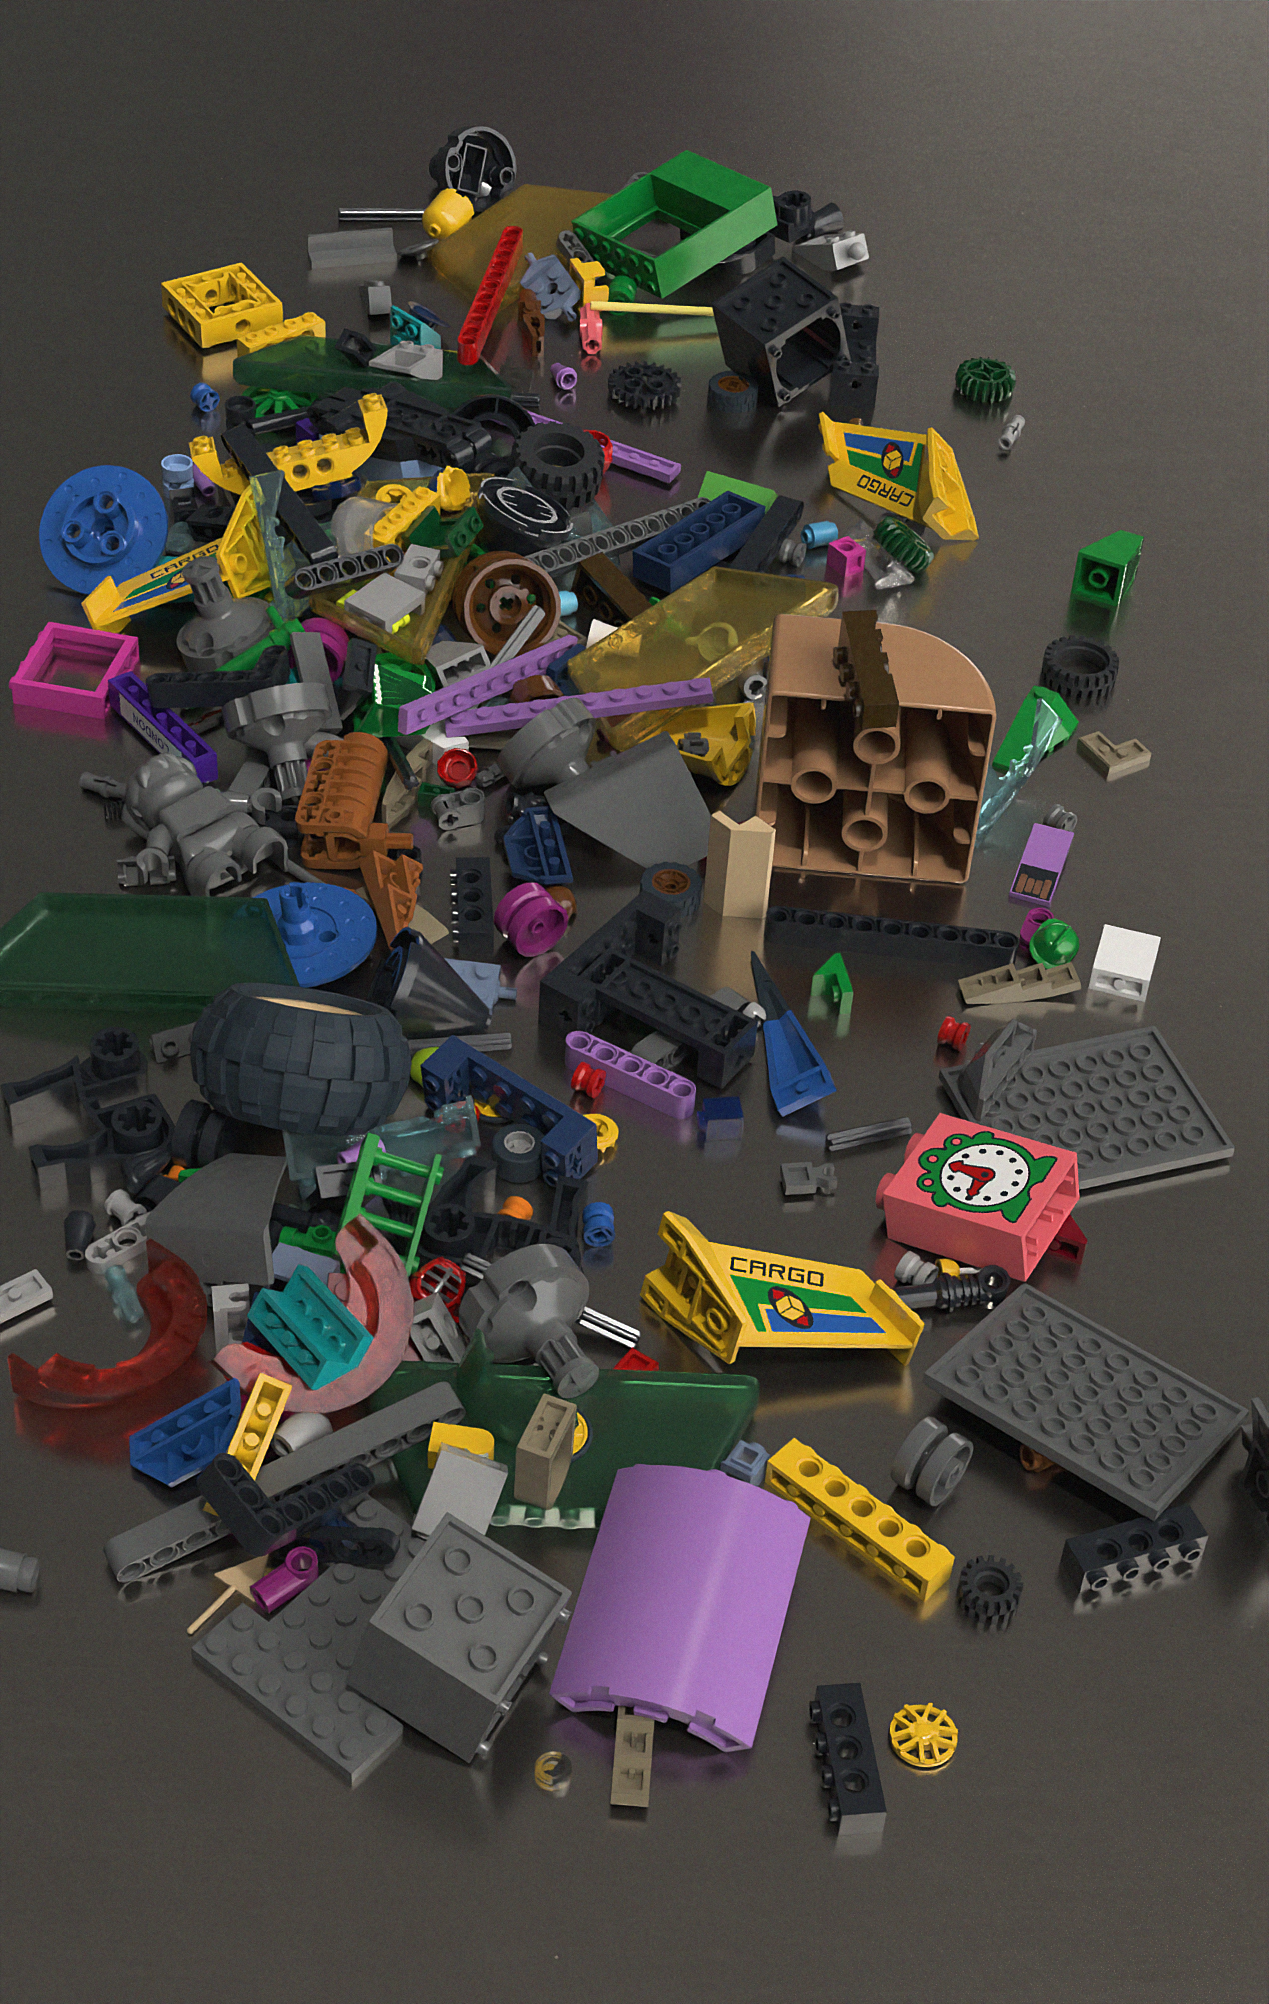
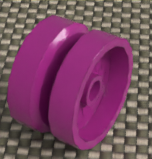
M317 617L306 619L301 623L306 632H320L331 681L334 682L342 672L350 640L346 632L331 620ZM291 646V650L287 652L290 669L297 667Z
M525 883L512 889L499 902L494 913V925L496 930L509 940L518 953L525 957H535L550 950L562 938L568 925V915L566 910L552 898L544 887L538 883Z

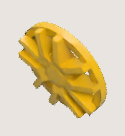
M933 1703L911 1706L906 1704L903 1709L894 1714L889 1727V1741L895 1753L907 1763L919 1767H934L943 1764L954 1754L958 1742V1729L947 1715V1711L945 1709L941 1711L933 1707ZM916 1712H924V1714L920 1717ZM929 1714L936 1716V1720L933 1722L927 1720ZM907 1715L913 1723H910L903 1717ZM942 1721L947 1725V1727L940 1726ZM896 1725H899L903 1730L895 1732ZM942 1737H952V1741ZM905 1739L909 1740L901 1746L897 1742ZM938 1748L948 1749L941 1756L939 1755ZM917 1749L918 1758L906 1752ZM930 1750L933 1758L925 1759L924 1751Z

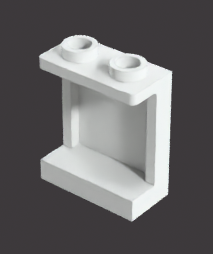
M1105 924L1088 989L1145 1002L1161 937Z

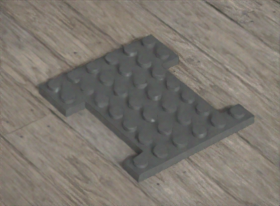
M368 1494L354 1509L342 1514V1520L350 1527L386 1528L393 1531L400 1539V1548L391 1563L384 1565L334 1563L269 1622L242 1602L191 1647L193 1658L351 1782L403 1733V1725L380 1708L381 1705L354 1689L345 1681L369 1620L426 1542V1539L416 1534L417 1531L413 1530L411 1525ZM354 1545L351 1549L357 1550L356 1545Z

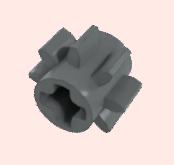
M701 732L684 733V739L678 740L677 748L687 753L705 757L709 751V743L706 738H701Z

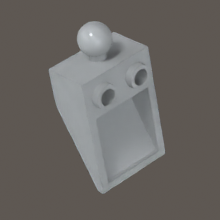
M855 230L846 231L842 234L822 235L792 246L793 251L822 270H839L869 259L864 233H855Z
M401 341L398 345L369 361V366L389 375L433 383L442 377L443 350L435 349L433 345L425 344L420 346L414 345L412 341Z

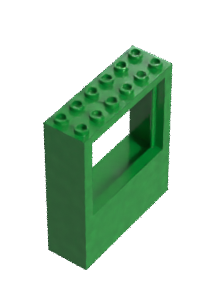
M688 150L678 154L571 221L572 232L577 236L593 260L598 261L606 272L616 277L621 275L628 276L636 283L637 287L661 299L777 226L770 186ZM655 218H659L693 234L655 259L619 242Z

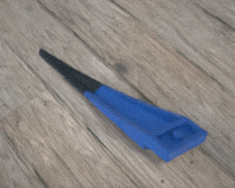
M751 951L759 1003L766 1012V1020L762 1019L767 1051L770 1090L778 1111L783 1117L836 1092L837 1089L826 1064L755 951Z

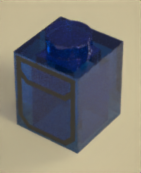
M739 1096L703 1099L702 1111L697 1112L698 1130H703L705 1141L742 1139L744 1116Z

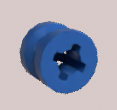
M198 383L190 393L192 402L198 405L204 412L213 411L220 401L218 393L206 383Z

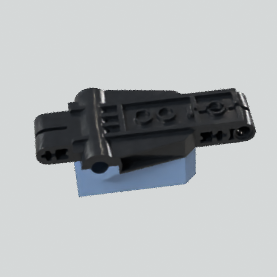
M390 382L379 389L372 387L370 389L364 388L361 391L344 387L312 405L307 410L310 422L318 428L319 437L322 439L321 437L327 434H344L350 428L358 427L364 429L358 400L363 399L362 397L367 394H382L388 412L381 440L370 457L352 472V474L358 476L359 482H361L362 474L367 476L368 485L377 488L389 484H399L411 491H414L419 486L427 488L430 479L438 470L444 469L446 466L460 468L492 448L491 436L481 427V423L449 414L447 409L406 390L397 382Z

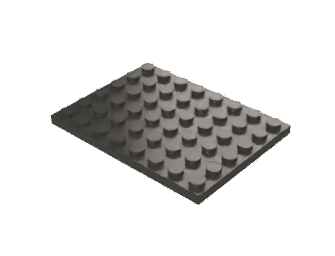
M1156 1026L1033 1050V1053L980 1122L974 1119L961 1090L964 1077L960 1074L963 1065L940 1069L939 1080L963 1120L1076 1152L1079 1190L1231 1157L1234 1154L1235 1147Z
M1026 1283L1021 1284L925 1371L921 1382L1153 1521L1159 1517L1244 1424L1250 1410Z

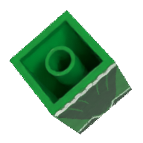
M1119 530L1080 549L1071 593L1117 607L1136 578L1144 536Z
M375 664L372 693L352 711L354 732L368 733L377 738L425 734L430 725L408 735L398 732V714L400 706L435 692L432 689L431 677Z

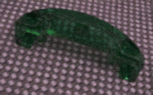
M476 1328L457 1369V1387L461 1403L468 1417L477 1427L487 1430L495 1440L517 1447L541 1398L515 1389L494 1371L490 1365L495 1358L494 1352L486 1346L483 1331ZM564 1400V1401H567V1402H570V1403L575 1404V1403L572 1402L571 1400ZM576 1409L575 1429L579 1426L578 1416H577V1409Z

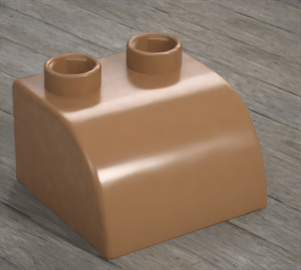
M778 614L775 616L772 626L754 816H757L776 830L772 867L950 883L966 882L970 873L997 717L992 691L979 669L962 652L938 637L902 625L876 622L875 629H881L882 652H887L889 674L893 676L899 700V710L896 727L861 729L858 717L854 718L852 700L847 699L846 684L841 682L839 664L834 663L833 651L834 647H838L841 619Z

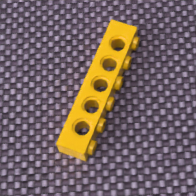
M793 1438L767 1461L765 1482L789 1501L797 1504L801 1510L923 1602L931 1597L951 1577L955 1556L945 1546L937 1544L930 1539L918 1526L910 1524L903 1519L891 1506L883 1504L872 1496L864 1486L856 1484L845 1476L838 1467L829 1464L818 1456L811 1447Z

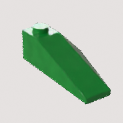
M1036 685L1032 687L1003 740L992 766L1017 774L1036 762L1037 757L1042 753H1050L1059 742L1065 743L1070 739L1078 727L1079 721L1059 693L1045 687Z

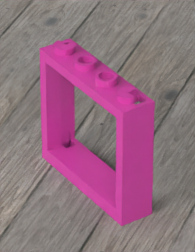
M48 622L44 630L39 632L34 646L29 648L26 659L21 661L16 675L10 679L9 689H12L13 703L104 720L111 709L108 679L133 671L139 660L138 637ZM53 647L115 657L95 692L33 681Z

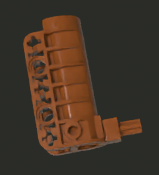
M353 732L344 735L343 740H324L316 745L295 815L297 830L305 833L301 846V858L305 867L312 869H356L360 867L359 863L373 850L387 857L389 849H413L414 836L412 833H389L388 823H372L389 759L386 746L377 737L368 733ZM329 751L328 757H324V754ZM322 768H328V769H329V770H326V771H318L319 769H322ZM316 836H325L321 839H313ZM314 850H317L318 854L313 857Z

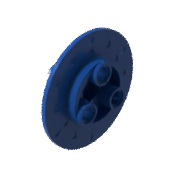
M101 465L91 467L68 478L56 489L43 511L39 528L41 553L52 574L61 583L76 592L90 595L107 576L112 577L117 588L121 583L154 569L167 542L168 516L160 494L142 475L120 466ZM113 501L112 506L106 509L107 504ZM80 530L79 536L74 538L75 532Z
M290 882L288 885L260 893L240 906L226 924L223 933V948L226 959L232 968L241 976L254 983H271L308 988L334 981L358 967L374 947L377 938V923L375 915L366 901L350 890L326 883Z

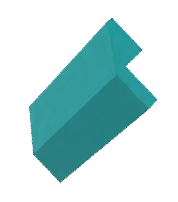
M300 1264L297 1265L283 1292L262 1288L247 1314L251 1322L312 1390H318L357 1368L374 1339L308 1266Z

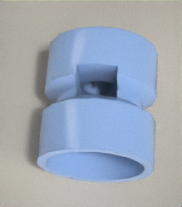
M182 454L164 457L161 461L163 494L169 498V490L194 488L192 459Z

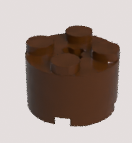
M534 675L517 680L514 683L509 703L516 704L538 699H553L565 695L551 677L547 675Z

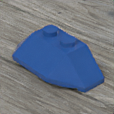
M234 1377L130 1435V1465L170 1487H174L205 1470L216 1455L227 1452L240 1420L241 1398L239 1380Z

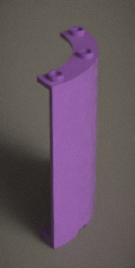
M635 1464L633 1467L618 1469L549 1695L573 1713L582 1711L613 1712L615 1705L634 1708V1715L664 1723H666L668 1717L688 1724V1732L708 1741L723 1752L752 1748L811 1518L798 1509L797 1504L784 1500L747 1482L729 1477L720 1470L710 1469L705 1471L681 1466Z

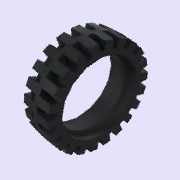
M1070 635L1068 639L1064 636L1060 637L1059 641L1055 639L1052 641V644H1048L1043 657L1041 674L1043 680H1046V684L1048 686L1052 685L1053 690L1058 691L1061 689L1060 694L1066 695L1071 693L1070 697L1076 698V695H1080L1081 699H1087V695L1091 698H1096L1097 694L1103 696L1114 687L1118 675L1119 657H1117L1115 650L1112 651V647L1109 645L1104 646L1103 641L1099 640L1096 643L1095 638L1090 637L1088 640H1085V636L1079 635V639H1076L1074 635ZM1070 659L1084 660L1095 664L1102 671L1094 674H1078L1066 670L1058 663Z

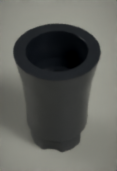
M831 202L814 212L816 215L814 228L800 238L803 240L813 239L827 233L841 231L844 226V219L839 207Z

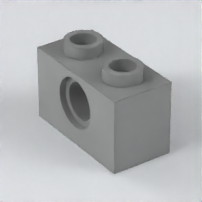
M411 544L404 555V561L397 567L394 577L425 592L426 597L427 593L433 590L436 577H440L443 571V561H440V550Z
M438 1292L409 1304L402 1323L433 1376L436 1377L463 1365L469 1345Z

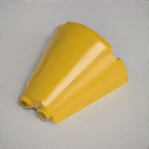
M754 703L659 711L647 724L646 730H643L637 737L635 746L664 731H668L677 746L678 740L684 739V733L701 732V738H706L709 743V751L705 757L679 750L689 772L721 785H734L744 776L753 753V749L749 748V744L751 742L750 736H755Z

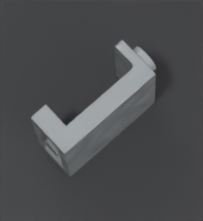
M385 572L344 600V622L385 643L392 638V625L411 611L418 615H422L425 612V592Z
M441 1442L436 1455V1463L417 1513L414 1514L412 1529L417 1531L416 1534L419 1537L427 1540L446 1512L485 1535L508 1475L507 1465Z

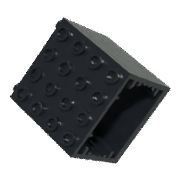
M781 257L711 303L725 365L732 371L751 375L752 378L757 380L759 385L758 391L778 407L788 403L792 398L830 374L833 369V361H850L838 297L785 257Z

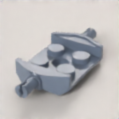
M527 253L529 257L525 255V260L530 267L521 279V285L525 289L528 288L534 291L537 299L541 300V313L544 314L546 319H557L564 314L568 321H574L571 316L576 319L577 315L573 312L572 306L580 299L581 290L554 254L536 260L533 253ZM557 287V291L550 294L551 290Z

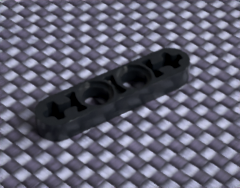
M320 1526L270 1554L279 1560L286 1561L287 1554L292 1549L304 1546L315 1551L318 1562L384 1565L391 1563L400 1548V1539L393 1531L386 1528ZM309 1539L320 1541L325 1548L320 1549L313 1546ZM342 1540L354 1543L357 1550L345 1547Z

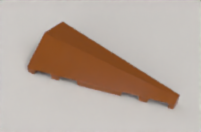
M373 850L359 863L392 953L395 948L390 947V943L401 929L408 927V924L413 919L417 900L415 891L421 881L419 874L423 870V864L403 854L394 861Z

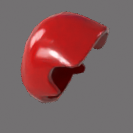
M454 748L448 750L437 761V774L440 780L448 787L457 789L467 787L477 776V760L466 749Z

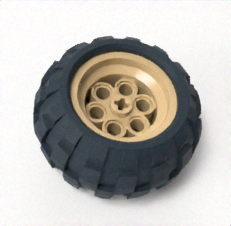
M236 983L216 994L213 1003L204 1007L193 1027L190 1046L193 1080L199 1084L200 1094L215 1110L227 1116L261 1126L317 1135H362L384 1124L387 1116L395 1113L408 1087L412 1065L409 1042L402 1035V1026L388 1009L346 995L271 983Z

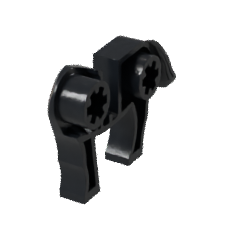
M792 190L784 192L780 196H773L777 226L720 261L714 267L727 274L740 275L750 273L775 254V237L791 243L809 233L816 224V215L812 211L810 195L804 191ZM680 229V239L682 240L693 235Z
M109 1027L95 1033L89 1043L90 1057L81 1064L78 1055H76L66 1064L56 1069L42 1072L31 1079L0 1085L3 1107L12 1127L69 1104L77 1103L82 1121L91 1136L80 1142L68 1145L50 1146L36 1144L28 1147L31 1170L40 1190L67 1184H95L103 1181L123 1180L128 1191L137 1194L149 1180L165 1172L173 1164L171 1146L175 1125L155 1093L147 1095L148 1062L145 1055L139 1050L138 1037L129 1029Z
M468 1155L458 1172L442 1185L435 1199L429 1204L415 1256L420 1257L418 1271L431 1260L441 1256L460 1267L461 1260L466 1253L491 1263L495 1252L509 1254L531 1245L552 1244L565 1249L584 1274L581 1265V1253L576 1238L578 1235V1219L588 1204L589 1182L561 1175L558 1176L551 1221L548 1227L516 1217L473 1212L478 1202L496 1188L498 1161ZM382 1198L389 1219L412 1226L417 1208ZM393 1234L400 1244L404 1247L407 1246L409 1238ZM466 1273L465 1286L474 1287L481 1281Z

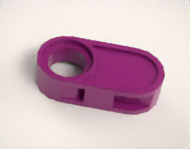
M1045 908L1031 909L1022 925L1019 947L1027 953H1030L1029 942L1032 935L1041 926V923L1033 920L1046 921L1054 919L1053 913Z

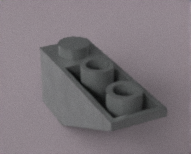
M364 280V285H359V291L367 314L390 313V306H392L390 285H385L384 281Z

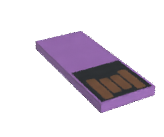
M1034 823L1010 889L1009 897L1050 907L1074 833Z

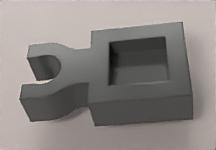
M811 1162L781 1164L780 1175L785 1195L816 1193L817 1187L825 1189L837 1188L838 1180L837 1176H833V1163L823 1164L815 1168L812 1167Z

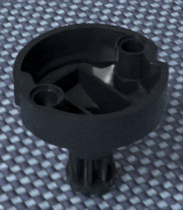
M466 126L451 132L448 135L446 145L439 148L438 153L431 158L429 163L430 176L437 181L440 191L447 188L456 189L455 193L460 194L462 197H468L474 212H486L500 206L504 202V194L506 191L513 189L516 180V159L511 145L498 131L484 126Z

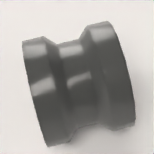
M786 538L780 549L779 561L782 563L791 562L793 566L800 567L805 557L806 544L802 542L796 544L792 539Z
M1060 804L1053 805L1043 819V825L1069 832L1073 831L1077 823V816L1072 812H1066L1065 808Z

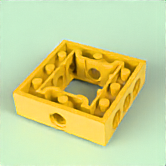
M242 262L161 283L162 307L201 348H210L216 344L232 342L247 333L265 329L267 326L283 322L282 302ZM232 301L235 303V304H231V305L224 306V303H228V302H232ZM219 306L215 308L214 313L209 309V307Z

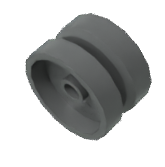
M928 1416L918 1423L903 1442L892 1465L891 1479L905 1489L916 1487L918 1498L931 1506H937L952 1492L960 1481L971 1459L973 1443L959 1433L948 1435V1429L945 1424L934 1417Z

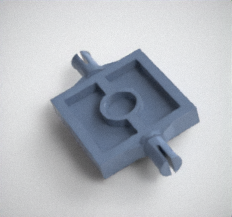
M444 958L488 1006L490 1015H492L493 1007L499 998L516 1000L517 988L500 986L501 965Z

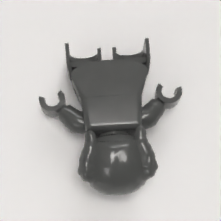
M169 752L160 753L158 756L150 758L139 765L129 777L125 789L126 802L121 813L124 824L134 833L147 840L146 849L142 850L136 857L137 875L140 884L143 885L148 881L147 872L157 869L162 872V876H169L167 856L170 854L174 856L175 861L180 866L192 900L208 915L211 913L209 889L220 886L232 879L240 882L241 874L247 870L252 874L257 872L256 863L270 857L284 872L288 871V846L286 840L273 828H260L257 824L265 825V810H272L275 813L282 811V798L277 790L261 788L256 790L250 799L249 794L231 790L219 793L212 786L203 788L202 782L197 777L195 766L187 759Z

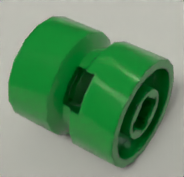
M621 275L612 279L609 285L608 302L633 303L637 294L636 283L628 276ZM608 311L609 313H611V314H613V315H615V316H623V315H626L627 313H629V312Z

